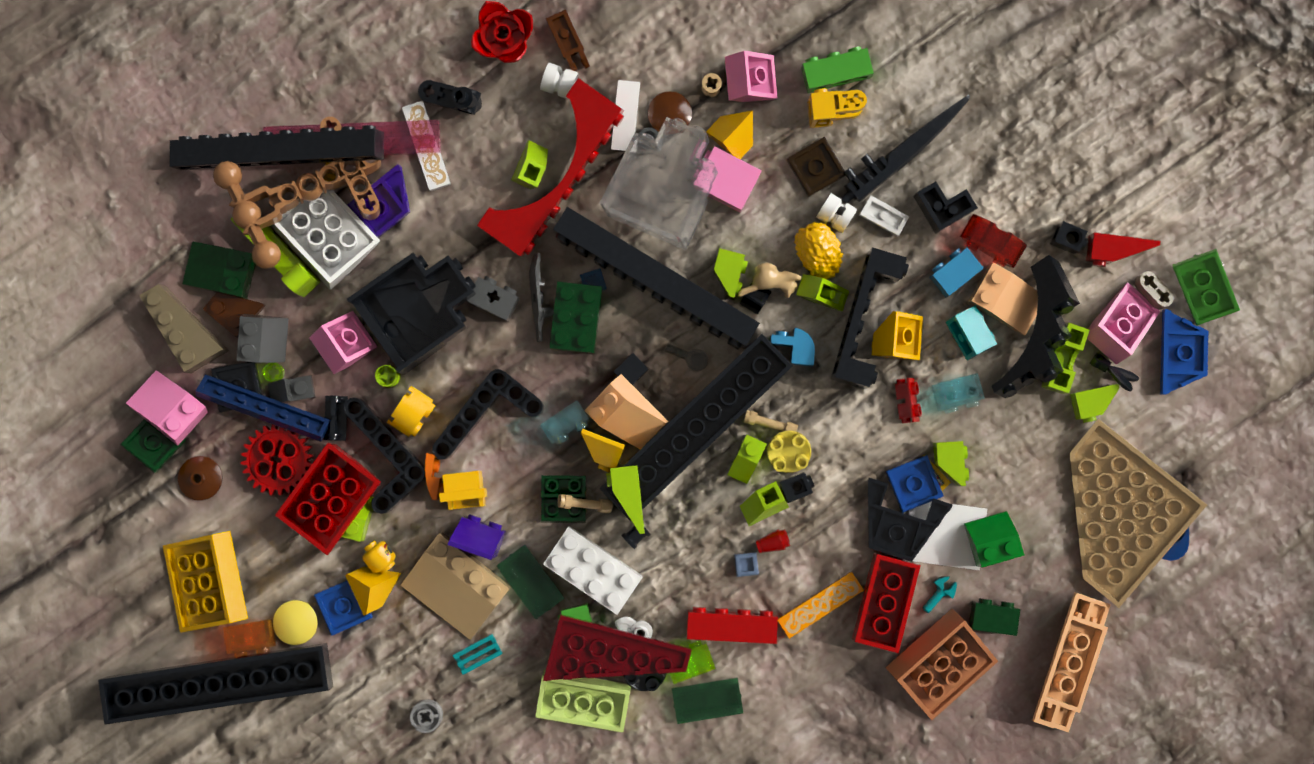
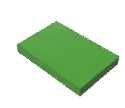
M1217 249L1172 265L1196 326L1240 311Z

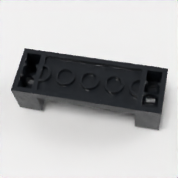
M873 247L867 252L832 372V380L863 389L875 384L878 372L875 371L876 365L850 357L855 355L858 347V342H855L856 335L861 334L864 326V321L861 318L865 312L867 313L871 300L867 299L868 294L874 290L877 279L896 283L905 277L909 264H906L907 257Z

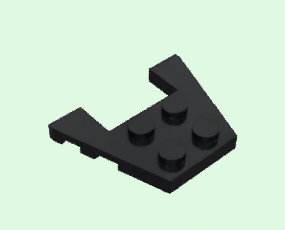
M868 478V547L912 562L953 505L933 498L926 520L881 506L888 483Z

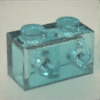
M978 373L931 385L938 411L945 410V414L958 411L957 406L966 404L967 408L980 405L979 400L985 399Z
M575 401L542 423L540 427L552 444L557 442L560 445L570 438L568 434L574 430L578 433L588 426L587 421L590 418L580 403Z

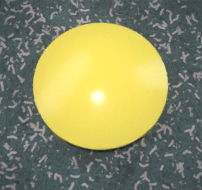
M790 430L782 431L770 440L767 447V457L776 471L793 473L808 466L811 458V446L807 438L801 433Z
M299 600L288 601L282 604L274 614L273 628L275 634L284 643L290 645L303 644L309 641L317 631L318 621L316 613L307 602Z

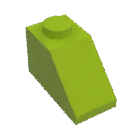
M803 274L796 295L810 302L843 312L849 290L824 278Z
M1119 384L1070 394L1075 419H1083V423L1096 421V416L1104 414L1118 392Z
M746 434L727 475L748 484L767 443Z
M371 496L342 537L359 542L365 541L373 511L371 503L374 497Z

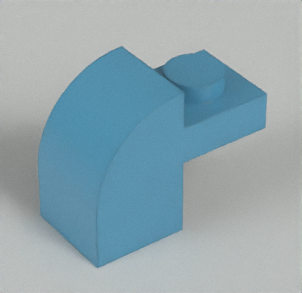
M794 328L792 336H789V332L776 331L775 335L772 334L770 336V343L772 345L791 347L790 363L792 365L811 367L814 365V342L805 331Z

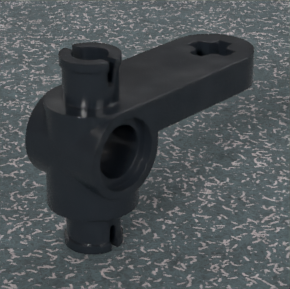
M426 80L418 88L419 97L429 104L475 115L482 107L481 93L467 87H455ZM432 86L434 94H430L428 97V94H426V90H430Z

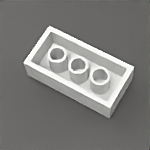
M570 526L543 563L547 568L616 615H618L643 577Z

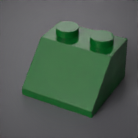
M1007 511L964 523L977 567L983 568L1025 556L1019 534Z

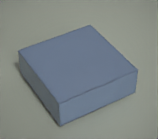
M756 552L734 554L736 577L759 575Z

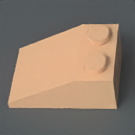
M993 262L986 268L967 304L972 307L976 305L979 311L1025 336L1037 316L1038 295L1036 289L1015 274Z
M622 374L612 381L584 410L601 428L638 449H642L668 423Z

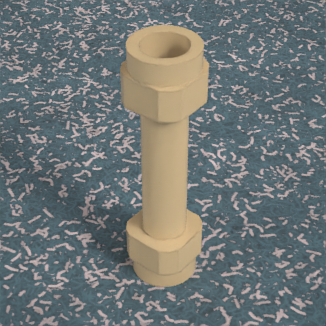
M746 411L743 423L753 426L758 424L778 431L790 430L797 432V424L791 422L782 423L759 416L757 412Z
M560 494L557 505L559 508L565 509L578 507L596 509L601 513H611L613 503L607 499L596 501L572 498L571 495Z

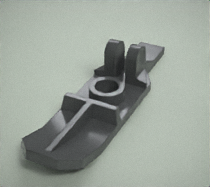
M540 253L534 254L529 270L532 313L535 321L537 342L543 341L542 325L544 318L553 316L554 309L551 307L541 308L544 296L543 292L540 291V287L544 286V283L541 281Z

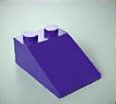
M471 514L468 517H462L448 545L489 560L497 557L506 533L505 530L501 529L502 525L491 521L489 525L480 522V517Z

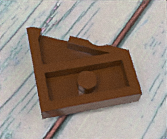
M216 292L204 306L203 310L238 338L240 316L243 314L258 315L266 305Z

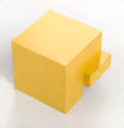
M482 471L442 475L444 493H439L440 502H447L448 510L486 506L485 497H487V490L483 487Z

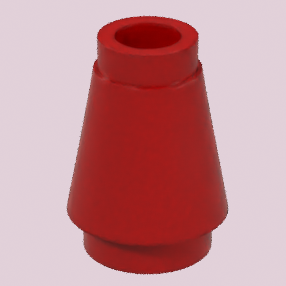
M777 529L757 540L756 545L759 553L786 550V547L790 546V541L785 529L781 531Z

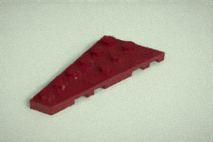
M561 614L543 681L686 672L692 649Z

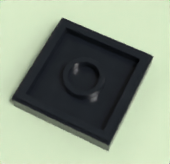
M244 362L211 369L212 377L262 395L256 362ZM217 404L219 413L232 411L230 408Z

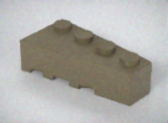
M158 284L139 295L184 372L193 373L229 351L166 286Z

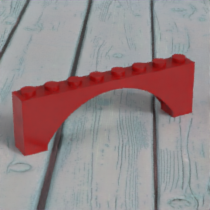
M579 78L566 95L570 99L574 110L577 139L574 157L564 178L549 194L527 206L509 210H496L489 207L477 224L478 227L519 256L529 255L536 245L533 242L537 236L541 237L548 228L546 225L548 220L556 217L561 209L559 205L562 200H567L572 194L573 189L571 187L575 181L580 182L586 173L584 168L588 163L592 164L599 154L597 150L600 145H605L609 141L611 129L614 126L618 127L624 119V115H622L624 110Z

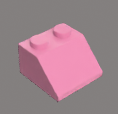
M742 51L725 57L727 92L730 101L752 102L778 99L774 55Z
M354 311L320 326L309 337L333 374L350 367L377 348V345Z

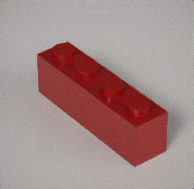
M693 607V610H688L687 639L777 644L778 616L773 615V611L760 610V614H751V610L737 609V613L728 612L727 608H715V612L706 611V607Z

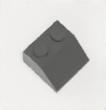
M253 314L241 315L237 361L256 363L285 362L289 318Z

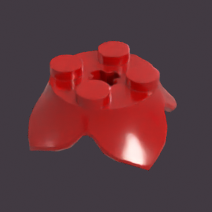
M485 1L478 15L479 28L474 31L471 37V47L481 56L487 58H497L504 63L518 62L526 53V43L533 30L532 15L523 9L510 11L499 2ZM502 30L505 33L509 32L505 39L498 38L500 36L499 32Z

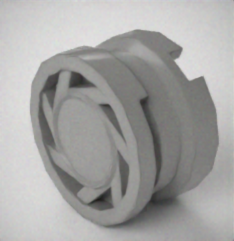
M430 699L417 703L410 713L411 725L421 733L434 731L443 719L441 706L436 701Z

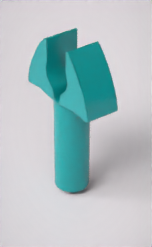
M950 576L940 577L933 581L937 585V591L922 607L926 613H930L943 596L954 598L957 582H954L949 589H944V583Z

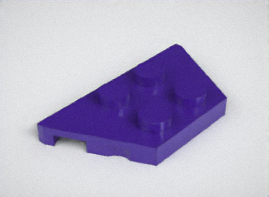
M399 164L371 185L380 205V214L376 219L366 220L363 218L354 199L347 204L377 238L410 213L403 171ZM367 198L364 200L366 209L368 208L369 211H372L373 207L370 206Z

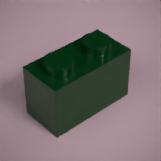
M979 598L978 602L972 601L969 626L972 630L1017 636L1021 609L1014 607L1012 602L1001 601V605L992 604L990 599Z

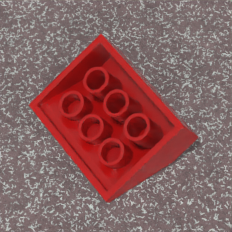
M328 442L275 516L324 554L329 555L381 481L340 447Z

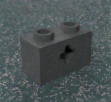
M487 276L484 279L478 277L475 282L476 287L473 289L476 295L467 300V302L509 322L520 299L516 296L517 291L508 286L502 289L496 286L497 281ZM498 292L499 301L494 300L491 303L490 294L495 295Z

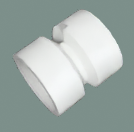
M548 63L541 81L540 90L551 94L557 92L558 96L568 99L566 95L578 79L579 73L570 69L562 71L561 66Z
M831 193L816 218L826 224L832 223V228L843 233L856 213L857 208L848 203L842 204L841 199Z

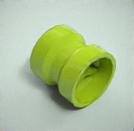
M382 365L376 370L375 379L379 385L391 388L399 383L400 373L393 366Z

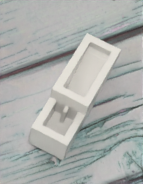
M618 80L616 105L624 110L622 114L624 119L618 127H613L612 150L632 152L634 150L640 82Z

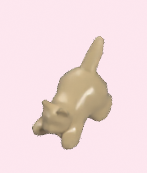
M762 263L755 268L752 285L742 288L737 295L741 297L757 290L779 288L784 292L785 298H789L798 289V283L795 281L801 280V276L789 271L779 272L775 265Z

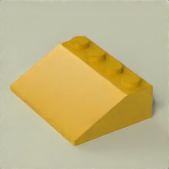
M230 531L163 545L180 633L248 619Z

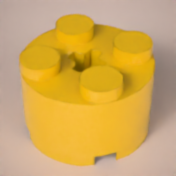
M410 386L408 390L412 393H406L391 415L394 420L389 418L387 423L406 436L410 437L412 435L415 437L423 425L420 420L423 416L428 418L435 405L432 403L433 399L415 387Z

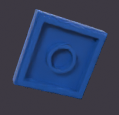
M928 455L885 471L902 513L931 502L933 498L939 499L944 497Z
M344 581L314 595L331 636L373 618L372 613L363 615L348 581Z

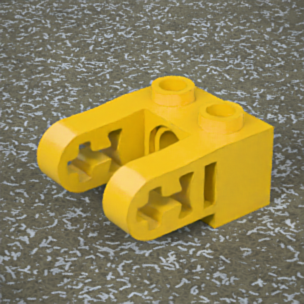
M825 88L814 90V93L810 94L807 101L810 128L829 127L833 125L834 120L857 118L867 103L865 93L860 90L827 91Z

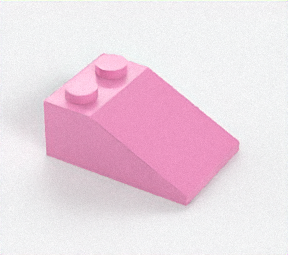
M1127 282L1088 328L1090 331L1087 339L1115 364H1118L1133 354L1160 313V310L1153 307L1141 293Z
M155 371L126 402V405L177 446L208 413L206 406L158 371Z

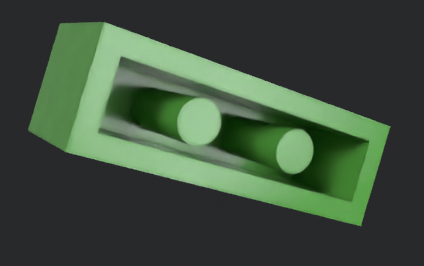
M861 47L851 48L848 50V53L844 54L833 52L823 59L812 57L806 59V63H803L801 67L807 94L814 92L816 89H829L870 79L874 74L868 48L861 49Z

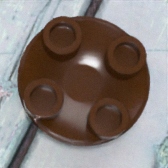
M663 92L657 95L649 105V122L652 128L661 134L676 135L682 133L691 121V106L688 100L679 93Z

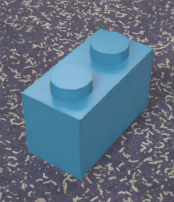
M958 248L949 255L951 260L944 265L941 262L932 269L934 274L929 278L945 298L984 269L968 248H965L963 251Z

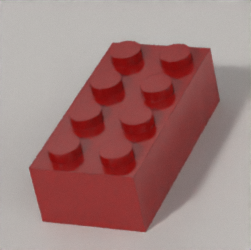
M873 553L852 636L854 642L899 653L921 565Z

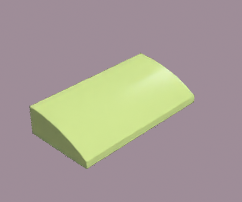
M544 669L536 718L624 732L631 691L629 684L597 678L543 681L546 671Z

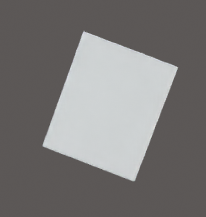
M931 502L909 510L908 515L926 520ZM952 504L951 510L928 538V541L913 561L980 570V567H977L975 564L964 523L986 517L987 509Z

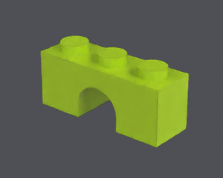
M1065 323L1072 337L1063 346L1054 348V352L1064 371L1058 374L1056 379L1046 383L1042 382L1041 385L1042 388L1060 394H1068L1070 392L1076 374L1073 371L1074 362L1079 352L1083 351L1090 331L1072 323Z

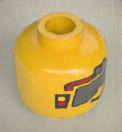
M373 540L364 547L366 552L363 554L362 560L373 573L380 572V574H383L395 565L396 555L385 541L376 543Z

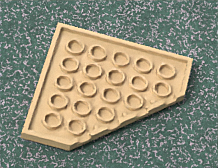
M1098 419L1070 452L1083 579L1120 608L1206 508L1207 504Z

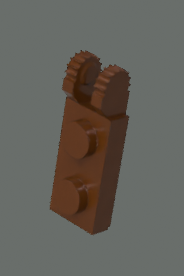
M566 9L546 18L564 60L566 59L570 69L577 72V67L571 58L576 54H579L585 69L590 67L584 54L583 45Z

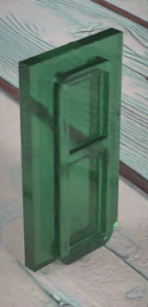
M526 545L510 554L509 557L497 565V568L535 619H538L564 599V596Z
M738 677L672 688L673 707L675 708L677 724L743 714L742 695L739 689Z

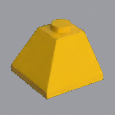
M893 311L873 333L872 356L920 360L923 316Z
M582 429L583 439L594 462L599 464L598 468L609 473L610 468H617L625 445Z

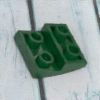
M541 475V523H586V508L571 507V509L559 508L557 505L560 494L571 495L572 498L586 499V476Z

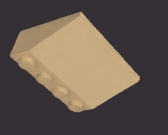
M439 533L402 582L401 586L471 640L511 589V586L468 552L449 546L450 538L444 533Z

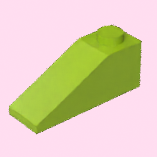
M638 465L610 468V473H606L607 486H612L613 493L638 532L645 534Z

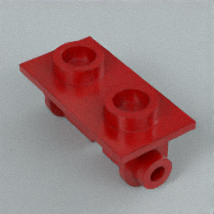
M906 378L907 383L905 379L896 380L897 400L905 399V403L897 404L899 419H901L902 424L911 423L910 418L912 422H919V417L922 416L921 405L917 403L919 386L914 378Z

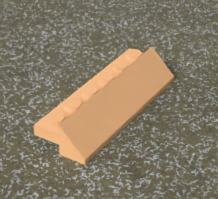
M1074 592L1032 718L1033 722L1069 732L1075 712L1080 713L1108 629L1104 624L1111 606L1110 604Z

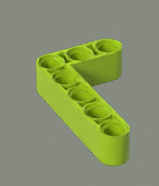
M237 226L238 229L243 233L244 229ZM269 226L263 228L262 231L267 241H272L280 248L281 257L278 264L274 267L283 275L281 280L294 293L305 297L320 283V280ZM245 235L252 242L250 236Z

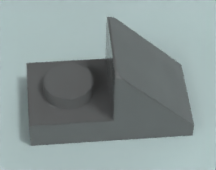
M312 375L281 379L268 383L270 398L282 403L316 397Z

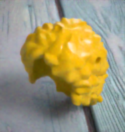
M813 222L805 228H800L795 235L794 243L796 244V254L800 261H802L803 267L810 271L811 276L821 277L826 280L835 277V274L839 273V268L843 262L841 259L843 258V253H841L839 248L841 243L836 238V235L831 231L830 227L821 222Z

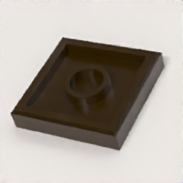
M825 137L786 159L808 198L846 176L843 173L845 170Z

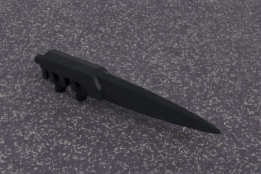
M969 94L912 134L888 153L885 158L881 156L874 162L868 153L864 155L861 160L867 168L858 175L854 173L851 167L843 173L850 180L849 183L844 185L848 191L841 197L844 204L850 202L853 198L860 202L910 162L959 113L969 101Z

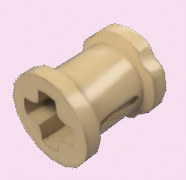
M715 73L704 76L701 87L703 94L709 97L717 96L722 85L721 78ZM708 82L716 83L715 89H712V87L707 88Z

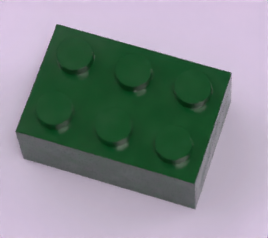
M557 281L550 349L595 354L602 286Z

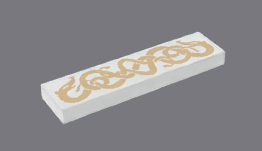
M423 100L402 107L429 191L451 185Z

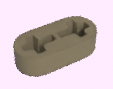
M1144 272L1135 279L1137 290L1153 307L1160 310L1172 304L1174 298L1172 292L1153 272ZM1145 279L1149 281L1147 286L1144 284ZM1161 295L1164 296L1163 302L1159 300Z

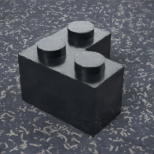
M936 181L913 196L935 234L978 209L967 189L947 200Z

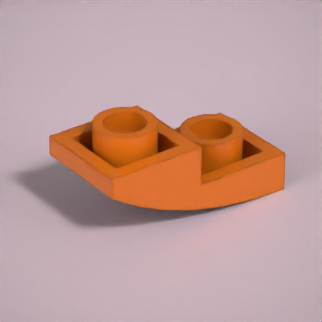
M426 453L425 477L428 491L432 500H439V493H444L443 478L434 477V474L439 472L440 460L434 454Z

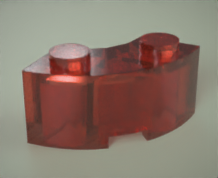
M973 214L960 235L966 242L965 246L975 252L977 250L982 251L993 258L995 264L1003 268L1005 265L1014 268L1027 245L1012 233L1000 230L996 226L997 224Z

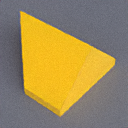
M753 110L720 116L706 131V134L727 153L741 160L753 147Z
M361 567L345 575L363 615H367L384 605L401 573L386 571L383 574H380V572L373 573L368 567Z

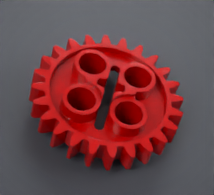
M273 424L271 430L268 426H263V433L255 430L257 437L249 436L248 438L252 443L243 445L248 451L241 453L242 456L246 457V460L240 463L247 465V469L242 472L250 473L247 481L255 480L253 488L262 486L261 493H265L269 489V495H274L277 490L280 496L284 494L285 489L289 494L292 492V486L294 488L297 486L298 482L307 472V468L313 464L309 462V459L315 456L308 454V451L313 447L305 446L308 438L300 439L301 434H294L293 431H286L282 427L278 429V426ZM279 440H282V445H281L280 450H279V444H278V443H279ZM267 441H271L273 444V449L270 453L264 450V444ZM289 444L295 447L293 456L286 454V447ZM278 456L282 458V461L277 463L273 461V458ZM263 463L269 465V472L266 475H263L260 471ZM285 466L291 469V476L289 478H285L282 475V470ZM276 470L277 477L276 479H273V474Z

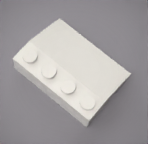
M311 183L304 190L311 191L315 185ZM327 190V193L324 194L322 192L321 196L316 200H303V204L299 202L295 208L282 214L280 222L270 227L331 290L377 246L380 240L333 190Z

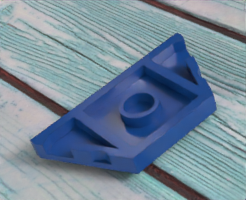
M1169 309L1162 310L1160 395H1166L1208 375L1209 331L1192 324L1191 321L1173 314Z

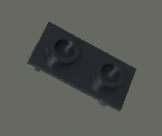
M325 396L324 418L330 420V426L324 435V440L346 441L347 415L344 412V403L348 400V396Z

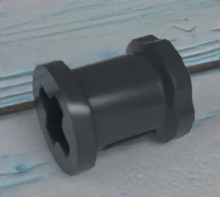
M633 526L627 533H623L621 536L635 549L637 544L646 536L649 537L651 533L644 527L645 534H640L636 527Z

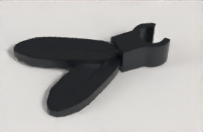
M1096 353L1090 364L1103 372L1108 370L1110 375L1123 389L1131 392L1133 387L1129 381H1138L1139 377L1131 371L1110 366L1112 362L1100 353Z

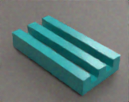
M491 634L453 654V657L458 667H460L462 675L502 655L503 652L494 635ZM491 640V645L461 660L460 656ZM494 648L497 652L465 668L464 664Z

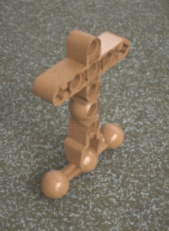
M326 117L320 123V128L331 127L334 131L341 130L342 127L340 122L334 117ZM376 160L374 163H367L366 161L332 162L322 167L319 172L315 170V174H302L296 182L294 180L291 181L292 184L286 183L271 189L268 186H261L247 194H244L240 186L242 171L237 164L230 161L221 162L215 167L213 172L214 182L217 186L227 189L232 199L229 206L234 208L232 213L233 221L237 226L244 229L243 235L250 236L254 244L252 259L260 268H273L278 264L281 257L280 248L272 241H267L262 229L280 222L282 214L295 208L299 202L303 204V200H316L321 196L322 192L325 194L327 190H335L347 185L363 218L374 220L380 214L379 201L366 175L377 171L381 166V160ZM348 165L356 167L353 172H346L344 169ZM327 174L336 176L331 182L324 180ZM307 183L315 185L311 191H306L303 188ZM363 184L366 186V189L363 192H357L354 190L355 186ZM292 192L294 194L291 200L283 199L285 193ZM269 198L270 206L275 211L261 218V210L254 202ZM367 198L370 206L373 207L372 211H369L368 208L366 209L364 200Z

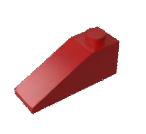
M1094 232L1088 238L1086 261L1092 262L1093 266L1106 267V264L1158 247L1161 241Z

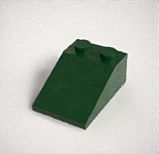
M192 241L182 284L248 299L256 264L252 259V253Z

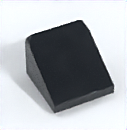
M764 289L748 293L743 296L740 304L755 314H759L772 291Z

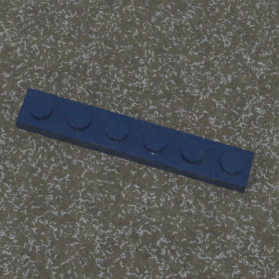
M206 374L195 391L197 397L320 442L330 426L329 419Z

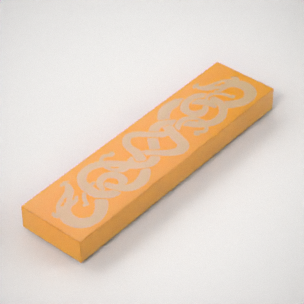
M851 571L779 617L778 622L790 639L864 591V589Z

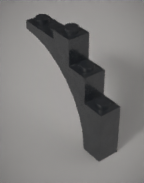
M1050 255L1031 266L1036 281L1038 305L1033 333L1027 347L1016 364L1005 376L991 386L994 393L1003 398L1014 396L1019 389L1033 384L1035 379L1046 383L1056 379L1058 374L1064 371L1054 352V348L1063 346L1072 337L1062 315L1071 312L1080 302L1060 262Z

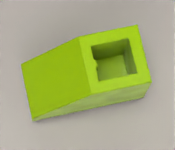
M528 140L511 181L529 190L538 188L546 169L548 149Z
M719 248L713 273L728 298L734 300L735 295L741 290L742 282L738 281L740 274H745L748 261L744 260V254Z
M963 441L933 443L934 465L957 486H966V481H969V470L965 468L964 460L968 458L967 446H964Z
M775 481L756 490L740 505V508L748 526H751L789 508L779 485Z

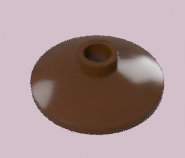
M196 456L188 459L183 463L178 473V485L181 491L193 500H206L213 497L222 485L223 476L219 465L211 458L205 456ZM197 474L201 476L199 483L194 479Z

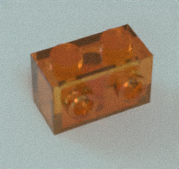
M272 619L223 627L226 654L234 653V658L247 656V651L256 650V654L270 652V647L276 646Z

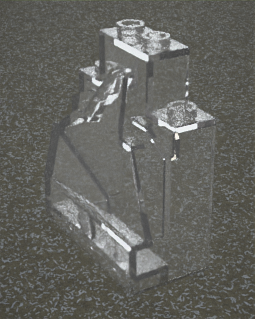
M666 117L656 139L647 133L641 135L635 132L600 201V205L607 216L687 250L708 204L707 197L718 174L714 163L709 159L702 158L710 142L706 131L698 126H694V128L687 126L686 122L679 118H674L673 120Z

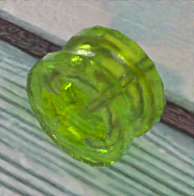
M268 363L263 368V376L267 381L274 382L284 377V368L279 363ZM273 366H276L275 369L279 370V374H276L275 378L272 379V375H269L268 371L272 370Z

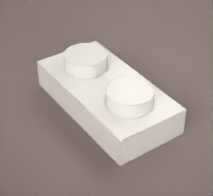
M871 195L859 215L897 237L909 218L908 215Z

